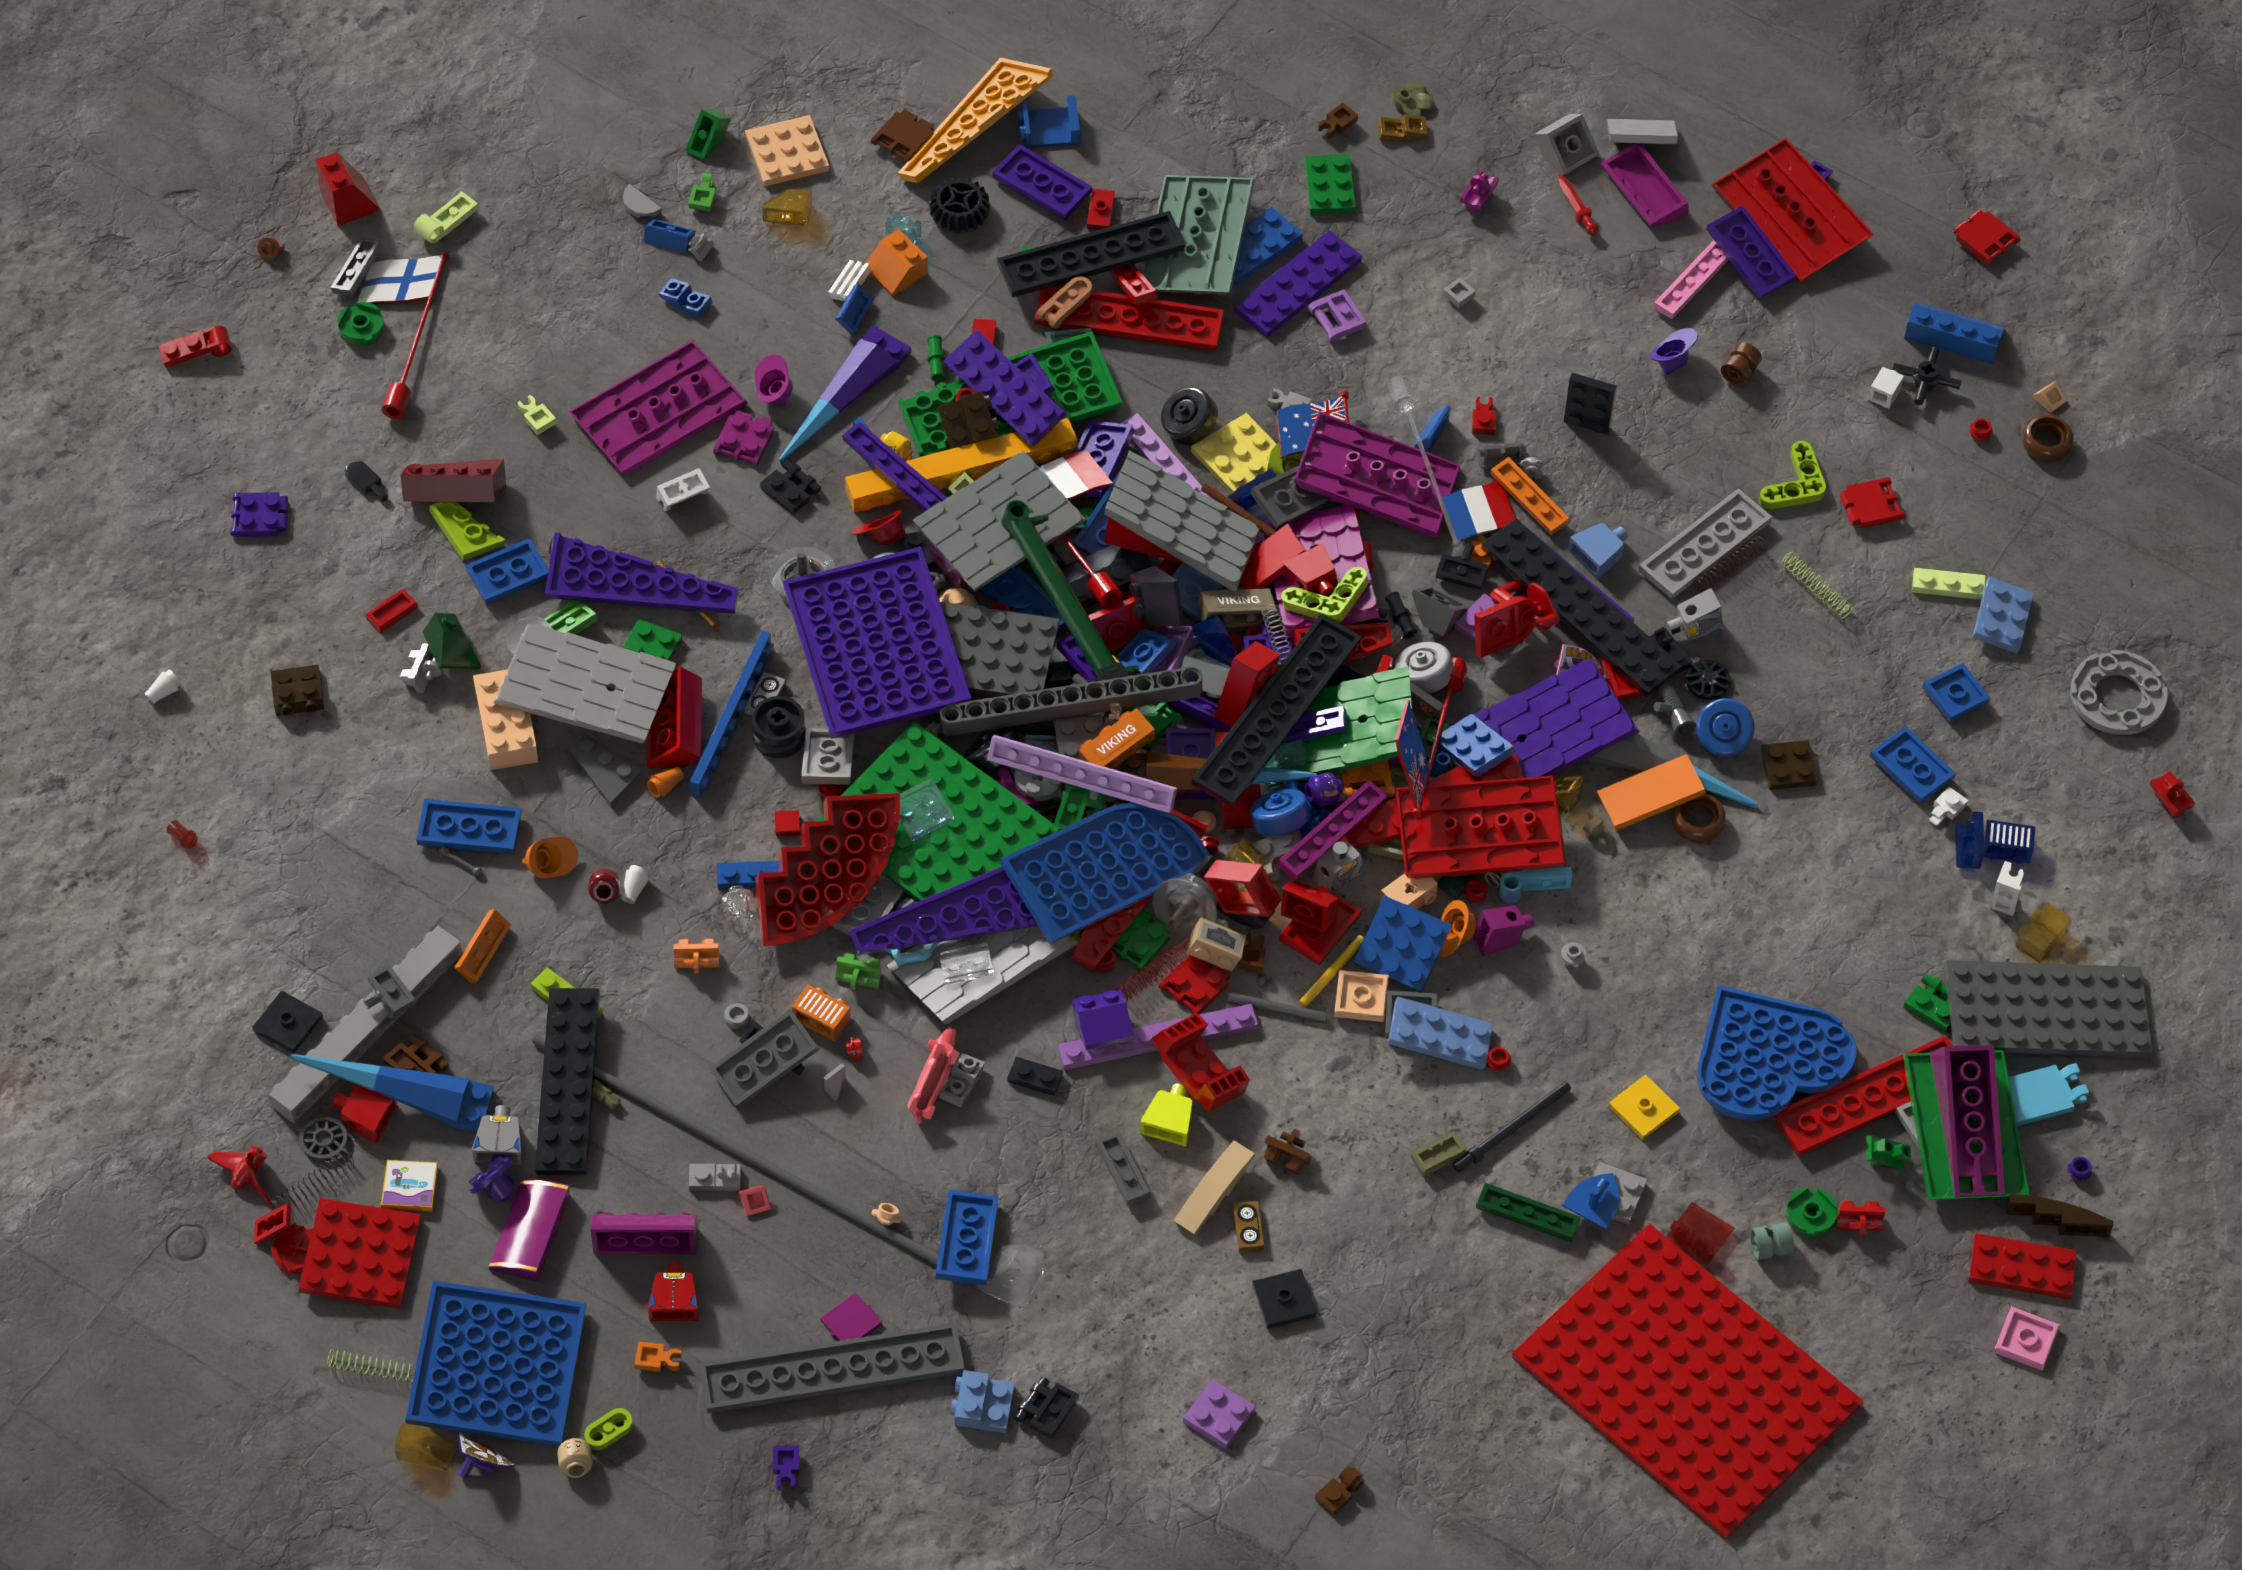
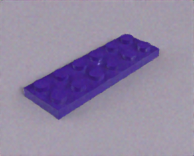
M1328 230L1236 304L1234 312L1268 338L1362 261V255Z
M977 329L943 361L975 392L983 391L984 396L989 395L992 409L1032 447L1066 416V413Z

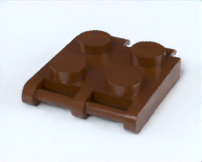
M906 109L901 113L896 111L872 137L870 143L874 146L879 145L887 150V153L895 154L907 163L933 134L934 125L922 118L918 120L917 115Z

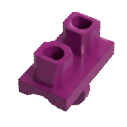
M1478 170L1460 197V202L1466 204V210L1478 213L1497 186L1499 178L1487 176Z

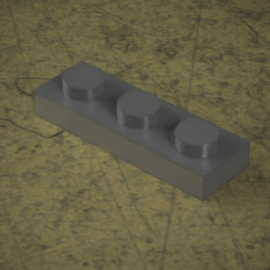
M360 238L330 287L333 294L353 297L383 248L380 240Z
M1117 1131L1097 1139L1096 1146L1126 1205L1128 1206L1149 1198L1150 1190L1120 1132Z

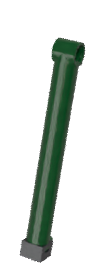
M1020 500L1010 501L1001 519L1002 526L1012 533L1097 676L1095 682L1128 677L1139 672L1137 665L1124 668L1121 662L1116 663L1035 526L1048 521V515L1043 514L1030 518L1028 516L1029 507L1026 503Z

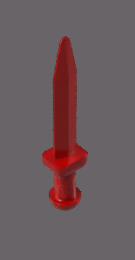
M1558 174L1561 189L1576 212L1575 220L1578 223L1583 222L1588 235L1597 234L1599 227L1591 219V208H1585L1573 186L1563 175Z

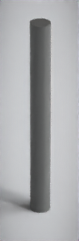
M1230 992L1228 996V1002L1241 1005L1252 1004V1007L1315 1021L1325 1022L1327 1017L1325 1012Z

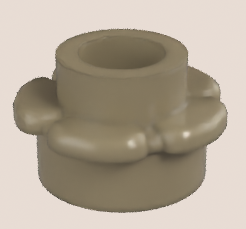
M1597 815L1591 819L1583 828L1587 833V837L1591 835L1594 838L1597 837L1605 829L1602 825L1605 820H1600Z

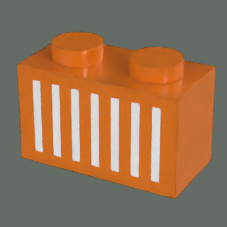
M810 985L806 986L792 1005V1012L801 1024L834 1042L851 1020L850 1006L845 1001L834 999L821 988H814Z

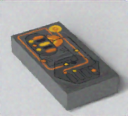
M1410 682L1411 706L1426 717L1428 715L1435 717L1443 704Z

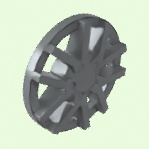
M319 1117L311 1120L303 1127L300 1133L302 1150L308 1158L311 1157L316 1159V1161L328 1160L330 1157L335 1158V1154H340V1150L346 1147L348 1140L344 1125L331 1117ZM325 1122V1128L319 1129L318 1123ZM329 1123L337 1125L329 1129ZM315 1125L316 1131L308 1130L310 1127ZM342 1130L341 1134L333 1135L336 1132ZM309 1136L313 1137V1139H304V1137ZM343 1139V1142L340 1145L337 1141ZM305 1145H312V1146H311L310 1149L308 1150ZM335 1146L337 1150L333 1152L330 1147ZM316 1148L320 1149L318 1154L313 1153ZM325 1150L329 1153L327 1155H323Z

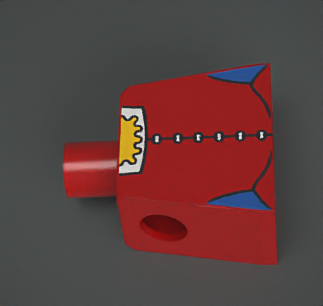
M669 1262L667 1272L656 1273L648 1304L649 1321L699 1320L693 1274L683 1272V1264L681 1262Z

